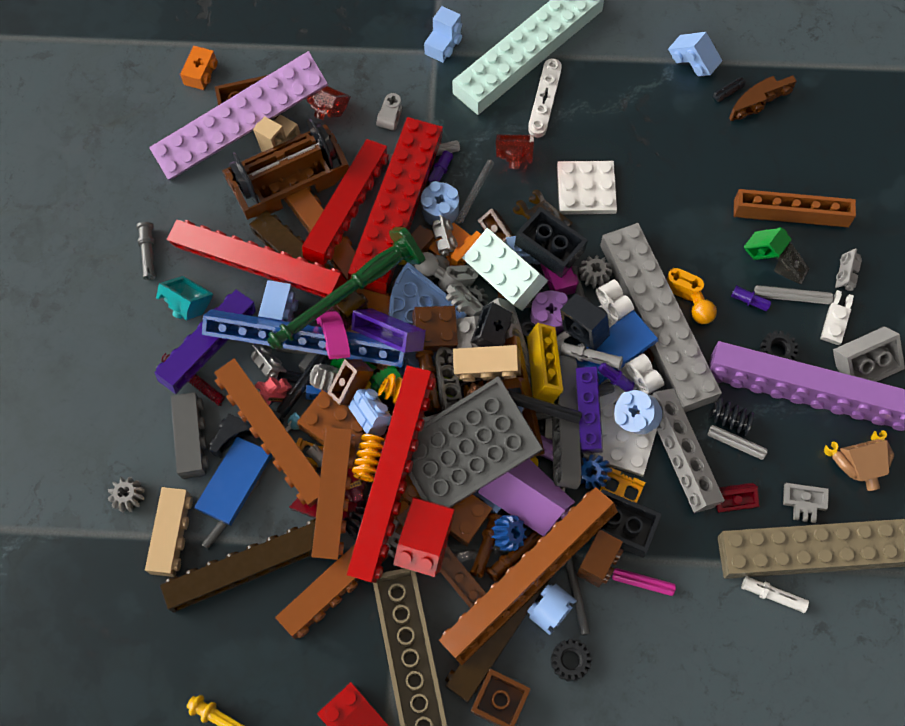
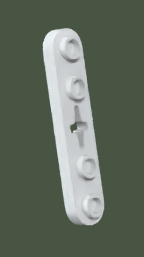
M548 59L543 66L528 127L529 134L533 137H542L547 131L562 69V64L557 59ZM545 91H547L548 97L545 103L543 104V97L545 95Z

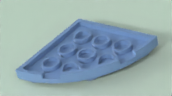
M407 262L398 275L392 289L389 316L413 325L412 313L414 307L452 306V301H448L446 299L447 294ZM455 306L456 319L465 318L467 315L464 311L458 312L456 310L457 306ZM408 352L406 355L408 364L412 367L420 368L419 362L415 357L416 353Z

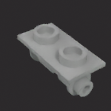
M439 215L440 220L433 221L432 228L436 239L442 237L436 243L439 254L446 257L449 255V252H453L458 247V243L452 234L453 225L451 221Z
M856 248L842 255L839 272L836 276L835 288L845 286L846 290L852 291L856 287L858 275L855 273L859 272L862 262L861 255L857 254Z
M252 345L255 349L251 354L252 360L262 369L261 371L267 379L270 377L277 379L280 371L286 373L285 368L281 365L282 362L272 354V350L268 346Z

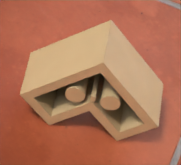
M281 114L273 121L264 116L253 129L262 152L301 135L298 124Z

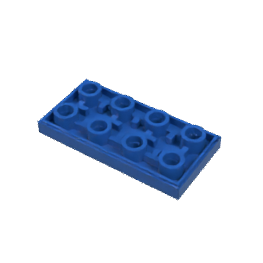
M633 310L609 328L610 336L596 351L622 356L621 368H623L626 363L638 357L659 340ZM575 358L577 368L597 366L598 370L600 364L585 360L581 362ZM598 372L600 385L608 378Z
M237 437L194 508L231 526L273 455L271 453L267 455L262 447Z

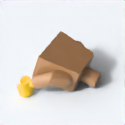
M884 430L879 433V436L874 431L871 435V441L840 448L841 452L837 451L838 444L836 442L831 443L834 450L829 449L827 445L824 447V453L832 456L837 465L850 478L857 481H865L868 491L880 489L878 477L889 474V468L894 457V452L888 440H885L887 432Z

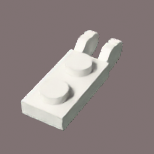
M837 290L829 306L820 339L840 346L851 312L850 307L854 295L849 294L846 297L845 305L841 306L838 303L842 291Z

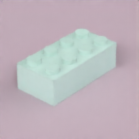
M488 228L462 257L507 300L522 311L548 281Z

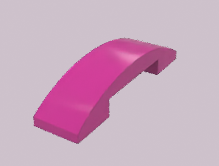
M337 311L325 312L316 321L318 326L322 328L329 359L350 358L349 343L341 316Z

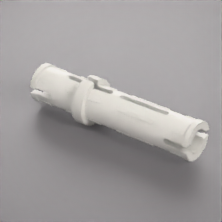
M749 576L744 578L741 586L742 589L753 592L762 599L768 598L802 613L806 612L809 605V600L807 599L805 600L770 586V583L766 581L764 583L757 581Z

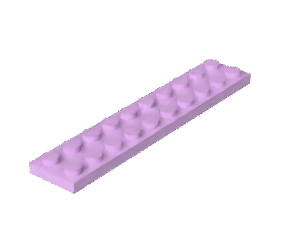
M307 51L149 148L167 179L172 180L253 131L255 125L264 116L269 119L275 118L328 86V83L310 52Z

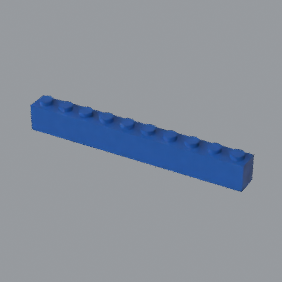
M209 310L203 315L202 335L270 346L267 342L269 332L276 333L280 330V324L287 325L290 322ZM307 325L294 335L293 341L286 340L282 343L283 348L328 355L326 340L321 327ZM346 331L350 349V358L347 359H362L366 362L396 367L404 365L407 353L360 333Z

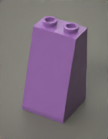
M530 459L478 491L482 496L510 515L518 516L519 520L524 521L525 525L542 536L547 535L552 530L554 524L561 521L575 503Z

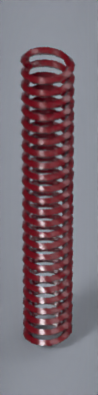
M165 353V354L162 356V359H161L162 362H165L166 359H167V357H168V356L170 357V354H168V355L165 357L164 361H163V358H164V356L166 355V353ZM195 374V377L188 381L215 404L222 406L220 403L223 402L225 396L220 394L213 386L208 385L199 375Z

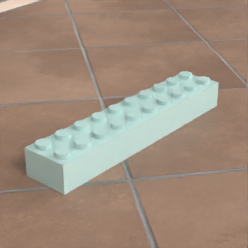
M550 0L452 80L453 94L479 115L602 12L604 0Z

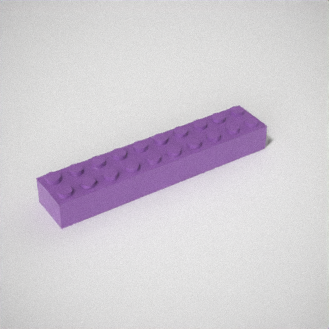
M718 341L710 356L708 366L717 383L724 382L735 388L743 387L750 389L754 393L770 394L773 398H785L796 404L804 403L811 405L815 409L831 410L834 414L850 415L856 420L865 419L872 421L875 425H888L895 430H905V389Z

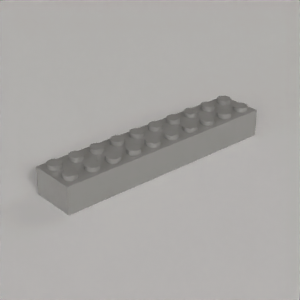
M639 223L604 234L600 246L608 263L611 265L610 268L617 282L622 288L623 295L629 297L636 314L659 340L649 349L653 353L654 361L667 388H674L684 412L717 401L722 392Z

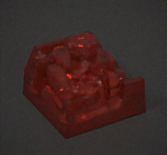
M326 86L306 99L311 108L315 110L314 117L324 120L325 115H328L330 118L341 117L351 96Z
M497 134L496 157L506 158L510 169H519L520 162H525L526 159L529 163H532L534 135Z

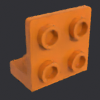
M452 223V234L458 243V247L453 252H449L446 258L450 262V266H460L466 263L462 257L482 234L476 231L473 235H470L457 224ZM442 237L436 239L429 247V250L435 255H441L439 254L436 241L442 239Z

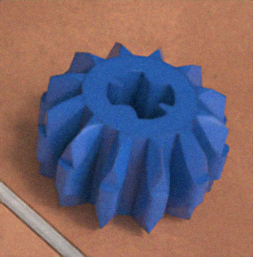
M590 454L589 459L582 458L584 465L581 464L582 478L580 484H585L587 489L592 487L593 489L595 487L599 489L600 485L605 487L606 482L604 480H611L607 473L613 471L612 468H606L609 465V461H603V456L598 455L595 457L593 454ZM593 469L597 471L596 475L591 473Z
M503 515L500 519L494 521L495 526L491 528L494 531V535L491 538L496 539L495 546L500 547V550L516 551L519 547L524 546L523 540L527 538L524 535V531L527 530L523 527L524 521L519 520L518 516Z

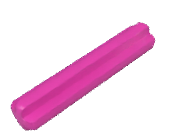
M618 568L613 570L612 579L615 581L673 596L675 593L676 585L673 583Z

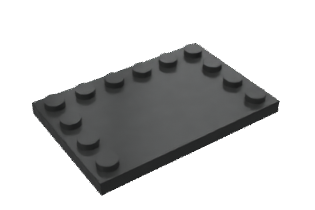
M498 376L424 423L423 430L418 433L417 440H419L417 451L412 454L413 466L408 475L423 500L453 507L544 449Z

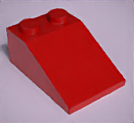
M413 497L397 545L393 565L435 577L441 571L455 509Z
M351 682L317 713L326 726H388Z

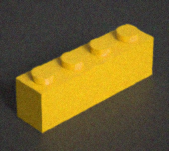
M537 323L527 336L533 397L554 403L563 391L556 328Z

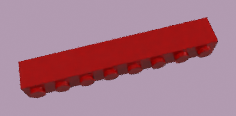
M366 139L302 245L304 259L322 264L323 266H325L328 259H332L336 245H340L344 231H348L351 219L357 216L359 206L365 202L368 190H372L375 178L380 176L382 166L388 162L389 154H387L386 145Z

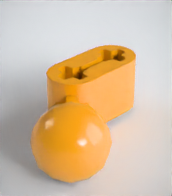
M678 268L670 270L666 280L672 293L686 300L693 301L692 317L696 322L700 324L712 322L716 318L717 310L713 302L705 300L702 295L703 280Z

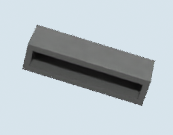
M196 392L171 396L177 474L181 479L206 475V468H209L208 457L204 454V449L207 448V441L202 431L205 429L204 417H201V410H204L202 398L199 399Z

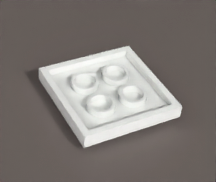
M559 161L557 163L559 212L561 214H616L614 161Z
M615 404L608 405L601 411L603 453L584 454V457L589 459L590 454L595 455V457L598 455L603 456V461H609L608 466L643 477L657 429H653L643 435L626 431L615 421Z

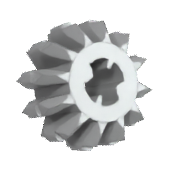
M598 255L594 259L588 256L586 261L583 260L581 262V267L579 268L580 280L585 281L586 286L592 284L594 289L596 284L601 287L604 283L609 282L612 270L610 269V263H605V257L600 260Z
M321 363L314 365L310 373V384L315 388L328 392L339 368Z
M120 477V483L113 482L115 488L108 489V492L112 494L108 497V500L113 502L112 507L114 509L119 508L120 512H125L126 509L129 512H133L134 505L140 507L138 501L144 500V496L141 494L145 492L144 488L140 487L141 483L138 480L134 481L132 477H128L127 480Z

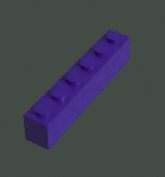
M237 289L232 294H228L219 307L213 309L252 316L256 312L254 301ZM203 321L199 323L197 329L192 334H189L184 339V342L178 348L171 352L170 357L165 362L157 366L154 372L158 382L175 394L229 340L202 335Z

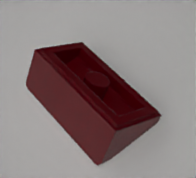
M754 483L719 487L725 501L716 506L718 512L759 507L758 486Z

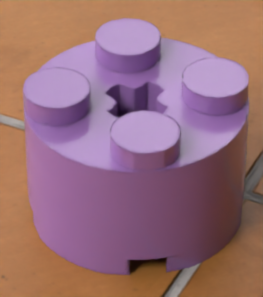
M552 290L538 293L532 303L531 322L535 325L541 323L556 328V335L560 334L563 331L560 309L569 301L567 295Z

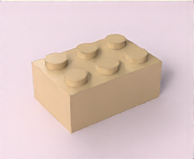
M517 345L453 349L454 375L463 380V382H474L475 378L491 381L498 376L504 377V379L521 376V357Z

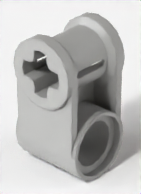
M391 93L385 97L382 108L377 116V127L396 130L402 113L401 99L398 94Z

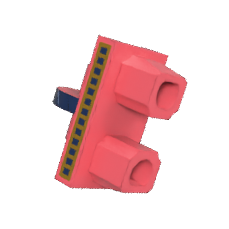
M270 377L266 382H257L254 385L257 389L261 390L259 393L269 406L274 401L282 402L287 396L286 393L292 388L285 378H281L278 381L273 377Z

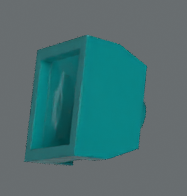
M180 276L159 283L156 298H164V301L168 303V307L173 310L172 315L174 317L189 320L205 312L213 293L186 277Z

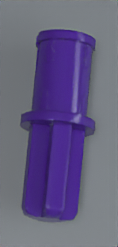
M449 151L442 152L438 162L433 165L434 169L428 178L429 183L434 181L440 182L443 174L447 173V167L453 159L452 153Z
M737 285L731 297L747 303V306L750 304L764 311H768L771 305V301L755 295L754 291L752 293Z
M604 362L598 367V372L607 377L612 385L620 387L625 392L634 389L635 383L625 377L622 371H616Z

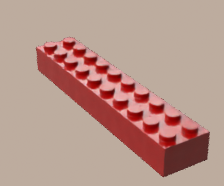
M407 117L348 271V281L351 279V275L356 273L369 260L393 246L394 242L389 235L390 230L394 227H405L408 231L410 230L422 192L442 141V126ZM396 266L363 289L386 295Z

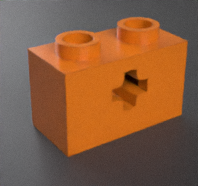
M193 46L180 73L184 85L204 90L206 85L210 83L211 74L218 64L213 50Z

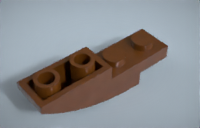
M771 76L754 85L737 101L731 112L730 121L741 120L752 113L757 114L764 109L766 101L770 102L776 97L790 94L796 83L794 76L776 81L774 76Z

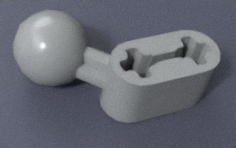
M429 252L423 253L426 259L420 265L414 264V268L425 277L434 275L439 278L438 285L443 291H446L450 284L461 282L465 287L467 285L471 287L478 277L477 271L469 265L449 266L446 270L439 266L435 255Z

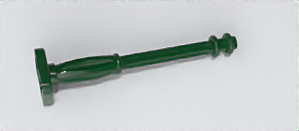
M394 227L390 230L389 235L394 242L392 247L369 260L356 273L351 275L349 281L287 325L280 324L278 332H269V338L267 339L269 345L273 349H282V343L286 340L293 341L296 333L357 289H363L365 286L381 278L401 260L417 265L423 263L426 260L425 256L410 232L405 227Z

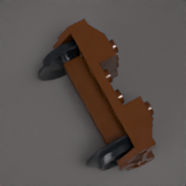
M309 118L307 123L310 131L240 162L236 153L233 152V162L229 163L230 167L222 171L247 220L260 216L266 210L272 214L283 209L281 199L313 185L316 191L320 192L335 185L344 177L349 169V165L341 147L337 144L335 135L331 133L328 126L321 123L315 124ZM337 158L340 166L333 169L332 161ZM252 198L256 204L248 207L245 199Z

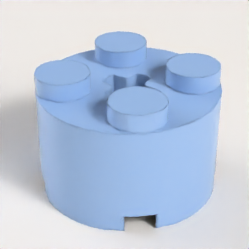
M437 181L431 182L424 189L421 195V209L427 223L433 225V221L440 220L439 215H442L447 220L449 219L451 223L457 219L459 214V195L457 189L447 183Z
M632 390L622 393L615 405L616 423L629 432L641 435L647 434L656 429L662 420V408L656 398L642 391Z
M548 584L541 593L543 596L541 601L534 602L527 611L530 614L529 618L549 635L554 632L551 627H558L573 608L569 604L577 602L575 598L557 584L554 586Z

